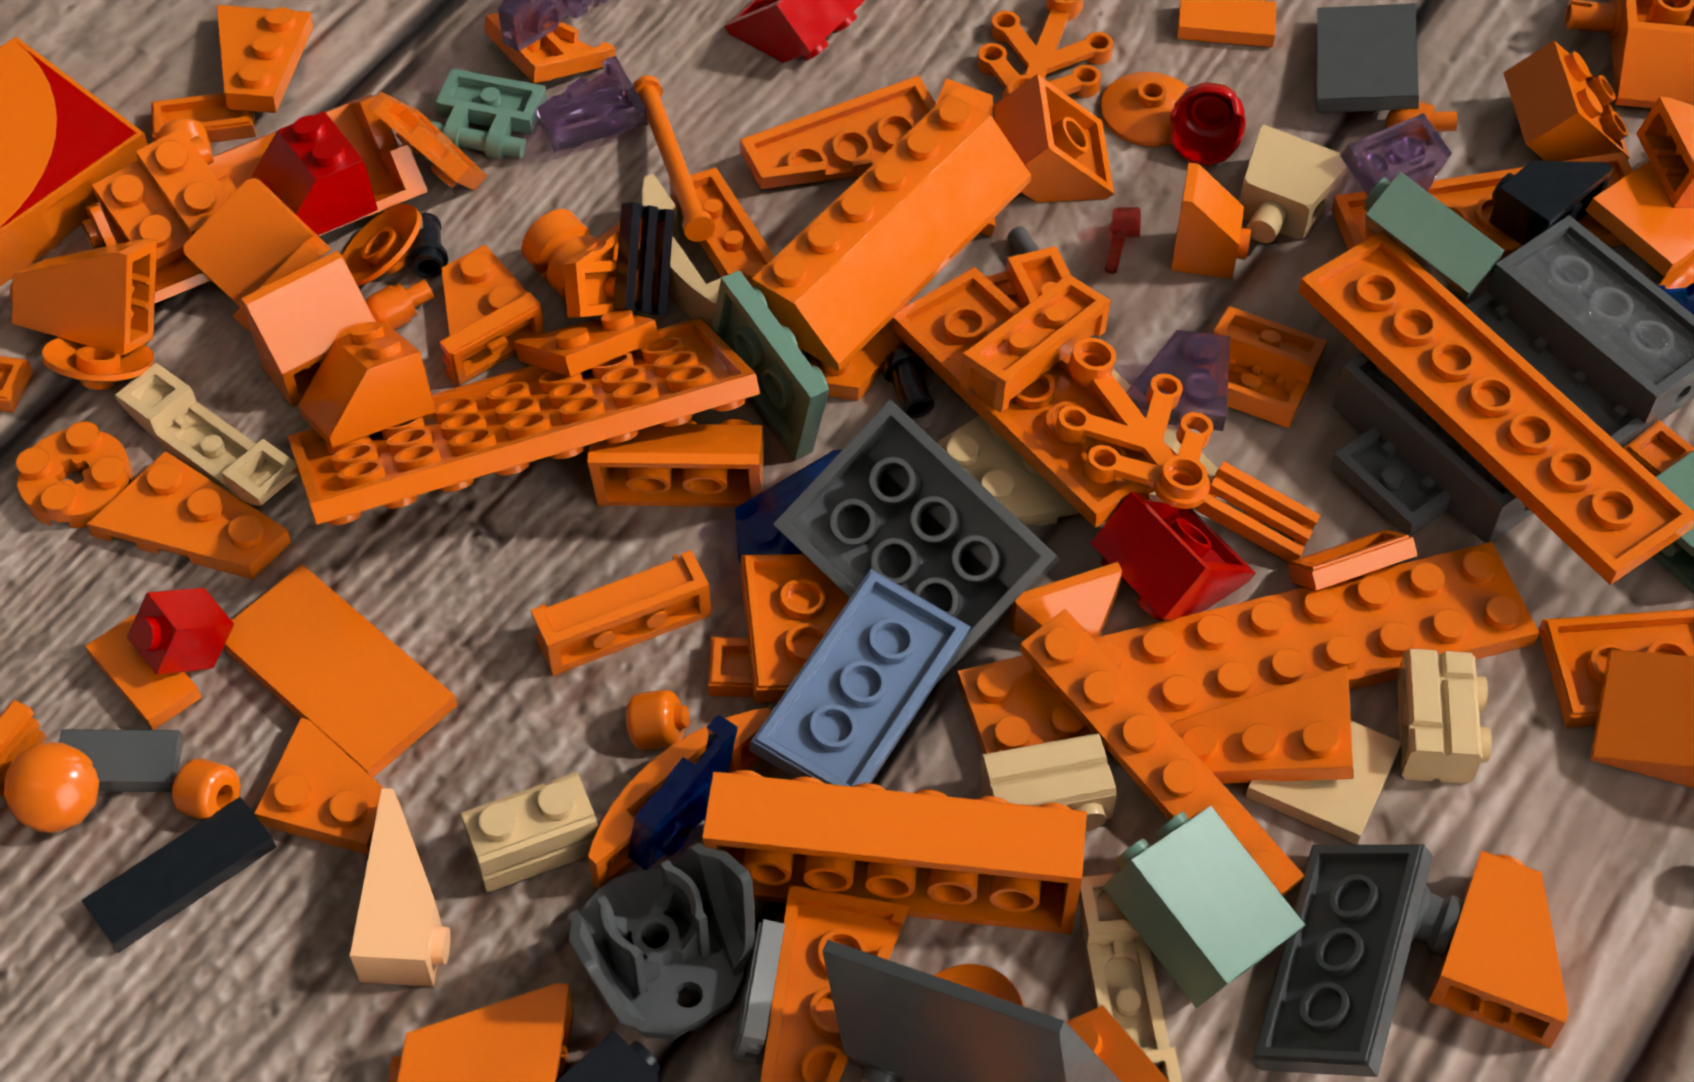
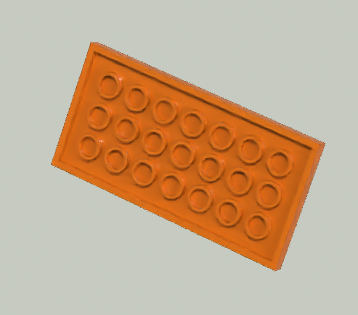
M701 318L658 329L660 340L572 377L540 367L529 366L431 394L436 412L333 448L314 429L288 435V439L316 525L328 522L330 525H342L358 519L362 515V511L383 505L390 509L404 507L415 502L418 499V495L437 489L443 492L462 490L472 485L474 478L494 472L502 476L516 474L528 468L529 462L551 456L553 459L570 458L580 454L584 450V446L603 440L608 443L624 442L637 436L638 430L657 424L662 427L682 425L691 420V414L708 409L715 411L736 409L745 403L746 398L760 394L756 373Z

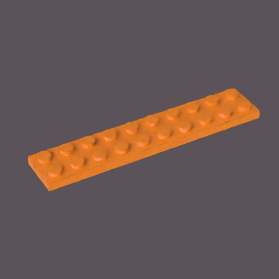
M1493 542L1381 568L1317 591L1303 587L1179 617L1176 620H1166L1096 637L1093 640L1162 717L1172 725L1174 721L1348 665L1349 691L1396 680L1404 651L1409 649L1437 650L1438 654H1442L1445 651L1469 652L1475 656L1476 660L1535 645L1540 632ZM1024 655L960 670L957 673V685L982 754L1092 734Z

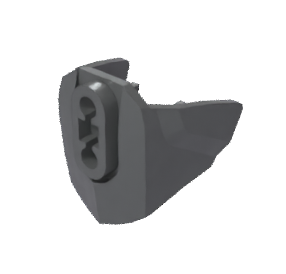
M699 842L688 847L680 860L674 865L668 859L661 863V867L629 872L610 880L587 901L580 912L577 909L568 914L571 921L569 942L602 1001L621 1024L631 1026L647 1038L676 1039L688 1031L703 1028L710 1022L712 1017L733 1006L744 981L745 964L755 946L753 881L749 871L726 851L708 848ZM685 988L686 994L698 998L700 1003L691 1008L680 1006L679 991Z

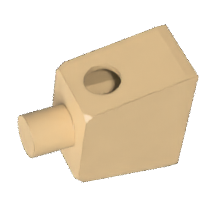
M1263 124L1247 168L1239 201L1244 206L1243 219L1249 221L1247 229H1251L1250 236L1257 242L1265 244L1273 242L1278 233L1295 239L1306 238L1330 211L1334 196L1344 193L1353 157Z

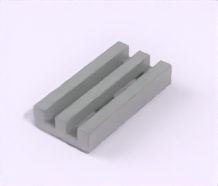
M763 919V922L759 923L756 930L755 946L748 958L731 1055H734V1060L755 1064L761 1047L765 1042L785 927L784 923Z

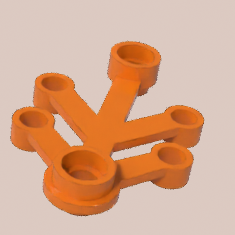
M1045 0V6L1049 11V15L1037 45L1033 43L1020 26V18L1016 13L1012 11H999L992 16V38L1000 43H1008L1027 67L1025 75H1019L1007 61V51L1000 44L987 43L979 48L977 67L981 73L997 78L1004 88L1002 99L1036 74L1046 79L1047 74L1084 60L1100 65L1107 63L1111 59L1113 39L1104 32H1092L1082 41L1057 49L1067 22L1073 20L1082 11L1084 0ZM1079 65L1074 68L1072 74L1048 82L1066 95L1074 93L1079 97L1089 98L1099 92L1101 73L1092 65Z
M1098 338L1079 340L1073 347L1068 364L1072 378L1078 385L1084 388H1094L1119 423L1089 414L1082 407L1069 405L1059 411L1054 427L1056 435L1062 441L1073 444L1082 442L1087 436L1141 452L1150 462L1147 463L1121 456L1117 450L1110 446L1097 445L1088 452L1084 465L1086 476L1090 480L1101 484L1110 483L1117 476L1153 487L1156 495L1164 503L1175 508L1191 509L1201 505L1206 500L1210 490L1207 470L1199 461L1202 449L1207 446L1213 432V423L1210 418L1198 412H1189L1181 418L1176 432V438L1181 446L1178 455L1174 456L1163 442L1171 410L1178 405L1183 391L1181 381L1175 376L1166 373L1157 374L1151 379L1146 394V399L1150 405L1145 418L1112 375L1116 361V353L1113 347ZM1159 390L1166 391L1169 394L1162 393ZM1067 422L1075 423L1078 426L1069 425ZM1189 429H1195V430L1199 431L1200 433L1192 432V431L1189 430ZM1097 462H1103L1107 464L1108 467L1101 466Z

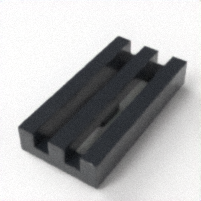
M636 202L621 203L614 309L631 310L634 313L652 316L667 315L674 210L658 209V207L650 205L641 206V203ZM640 218H642L640 249H638ZM637 271H638L637 295H636V301H634V300H635L636 273H637Z

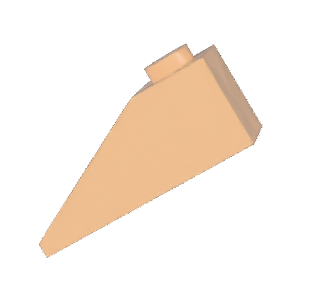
M381 788L350 958L358 980L361 983L434 987L437 964L446 965L448 961L451 939L450 928L441 924L434 896L394 789Z

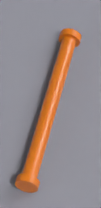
M642 76L633 83L632 93L636 102L644 108L684 216L682 222L684 234L687 239L693 242L707 240L714 233L715 224L711 215L703 210L661 100L663 89L660 81L654 76Z

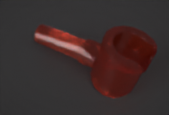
M1117 207L1113 210L1109 230L1111 245L1105 265L1107 273H1117L1124 246V238H1139L1141 212L1139 207Z

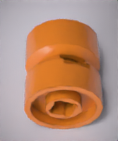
M552 210L541 216L530 226L521 245L522 256L544 279H547L549 285L566 301L563 264L597 239V237L589 234V229L571 210Z

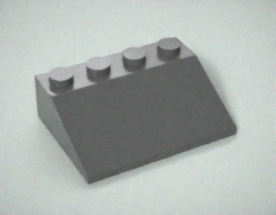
M891 399L773 523L849 598L852 597L870 569L971 626L966 639L938 682L1010 613L1013 603L1023 592L1033 589L1061 560Z
M829 939L825 944L822 952L844 1055L864 1070L860 1077L864 1082H1121L1064 1020Z

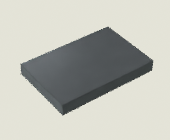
M1415 3L1317 8V113L1419 109Z

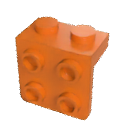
M250 178L185 242L183 250L185 255L240 307L232 316L245 329L250 330L241 298L255 292L264 285L271 284L303 268L312 261L323 258L331 248L262 181L257 178Z

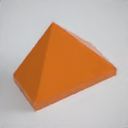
M1115 562L1023 592L1015 600L1010 610L1009 627L1012 633L1026 639L1066 608L1092 638L1100 637L1117 601L1122 576V569L1119 563Z

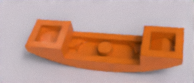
M762 708L729 716L689 734L655 757L628 783L603 818L588 854L592 883L598 890L610 880L622 875L646 855L643 828L717 766H720L726 773H732L737 770H748L761 759V757L749 751L752 739L772 710Z

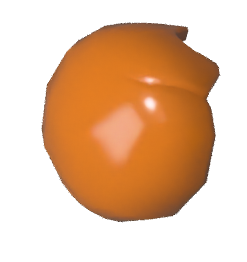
M45 742L35 744L18 754L6 772L3 795L12 815L20 823L35 831L57 833L82 823L96 805L100 782L96 769L93 767V762L84 752L65 743Z

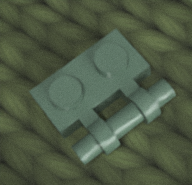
M451 68L435 101L437 116L448 118L446 124L435 121L431 122L460 150L469 148L484 151L486 157L503 160L505 156L522 159L526 151V140L512 137V131L532 135L547 101L546 89L544 85ZM470 123L489 126L490 129L486 132L468 127Z

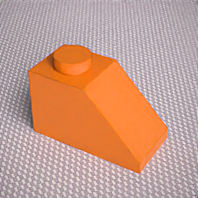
M1188 162L1171 271L1232 279L1236 259H1247L1251 229L1241 228L1244 206L1202 166L1196 163Z

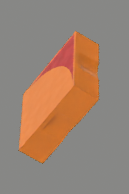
M14 37L0 47V287L11 280L13 274L29 267L53 250L65 236L82 225L81 221L89 219L85 206L99 201L94 195L92 184L138 161L136 151L148 145L143 131L18 37Z

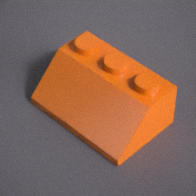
M729 419L722 421L720 424H697L690 420L674 427H662L657 424L640 429L637 436L624 442L608 443L603 440L589 446L587 463L598 506L758 508L763 506V425H752L750 422L741 419Z

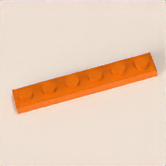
M1066 608L1020 643V652L1091 733L1100 734L1102 744L1168 820H1171L1182 811L1185 812L1189 819H1192L1209 806H1212L1282 896H1285L1303 880L1305 875Z

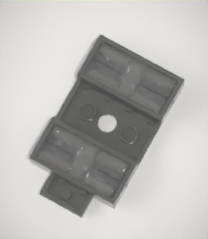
M1570 215L1496 263L1487 291L1465 305L1621 447H1625L1658 420L1662 421L1694 398V315ZM1361 353L1342 366L1332 406L1363 434L1334 453L1331 467L1401 532L1411 536L1448 510L1484 543L1494 542L1533 514L1531 510L1367 356Z

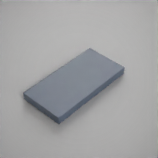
M870 569L752 739L749 751L795 778L803 776L813 777L825 784L844 786L871 783L966 639L971 626Z

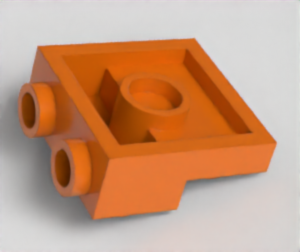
M182 127L137 150L138 161L92 184L94 195L127 242L144 238L157 240L156 270L184 256L183 247L185 242L237 190L228 176L216 178L209 167L210 164L214 163V160L207 145L198 135L189 139Z

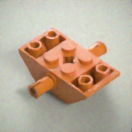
M1568 0L1564 17L1565 30L1607 32L1608 37L1611 38L1614 93L1616 96L1615 105L1653 108L1659 97H1670L1694 106V0H1608V3Z

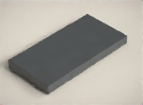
M1425 844L1312 845L1304 873L1305 876L1302 880L1294 911L1304 922L1305 926L1285 941L1252 1060L1261 1071L1378 1077L1433 858Z

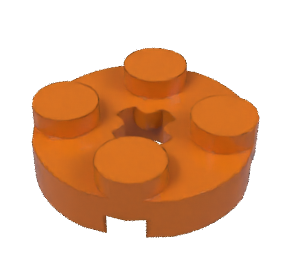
M88 421L74 423L68 429L55 432L43 438L33 447L22 451L16 459V467L19 471L17 487L27 510L35 519L52 526L50 521L52 520L55 522H68L70 528L88 527L87 523L128 486L129 480L131 482L133 480V469L123 445L114 436L99 431L94 423ZM83 471V481L74 484L70 479L63 481L69 474Z

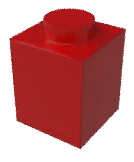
M205 588L147 592L127 635V639L156 675L212 669L223 650L234 623Z

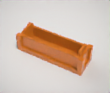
M1068 274L963 353L959 385L966 390L974 389L975 393L993 405L994 409L1000 413L1004 412L1009 407V401L1068 356L1079 340L1091 338L1093 335L1100 337L1105 333L1111 300Z
M692 550L681 553V557L678 554L672 555V560L549 607H546L544 603L532 609L531 615L539 631L535 635L536 641L552 676L712 616L709 583Z

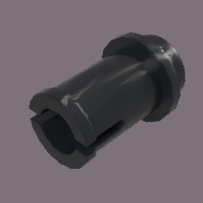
M425 212L422 213L423 228L419 229L406 258L408 267L418 277L431 279L442 273L441 268L448 263V254L441 242L442 228L440 219L432 213Z
M899 348L890 352L885 358V365L882 371L885 379L893 384L900 403V409L911 419L925 416L932 411L935 403L922 374L925 366L924 361L911 348Z

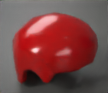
M1204 82L1187 88L1174 103V108L1170 115L1171 144L1173 148L1188 162L1204 166L1226 161L1239 147L1246 127L1245 109L1241 99L1236 96L1233 90L1222 84Z

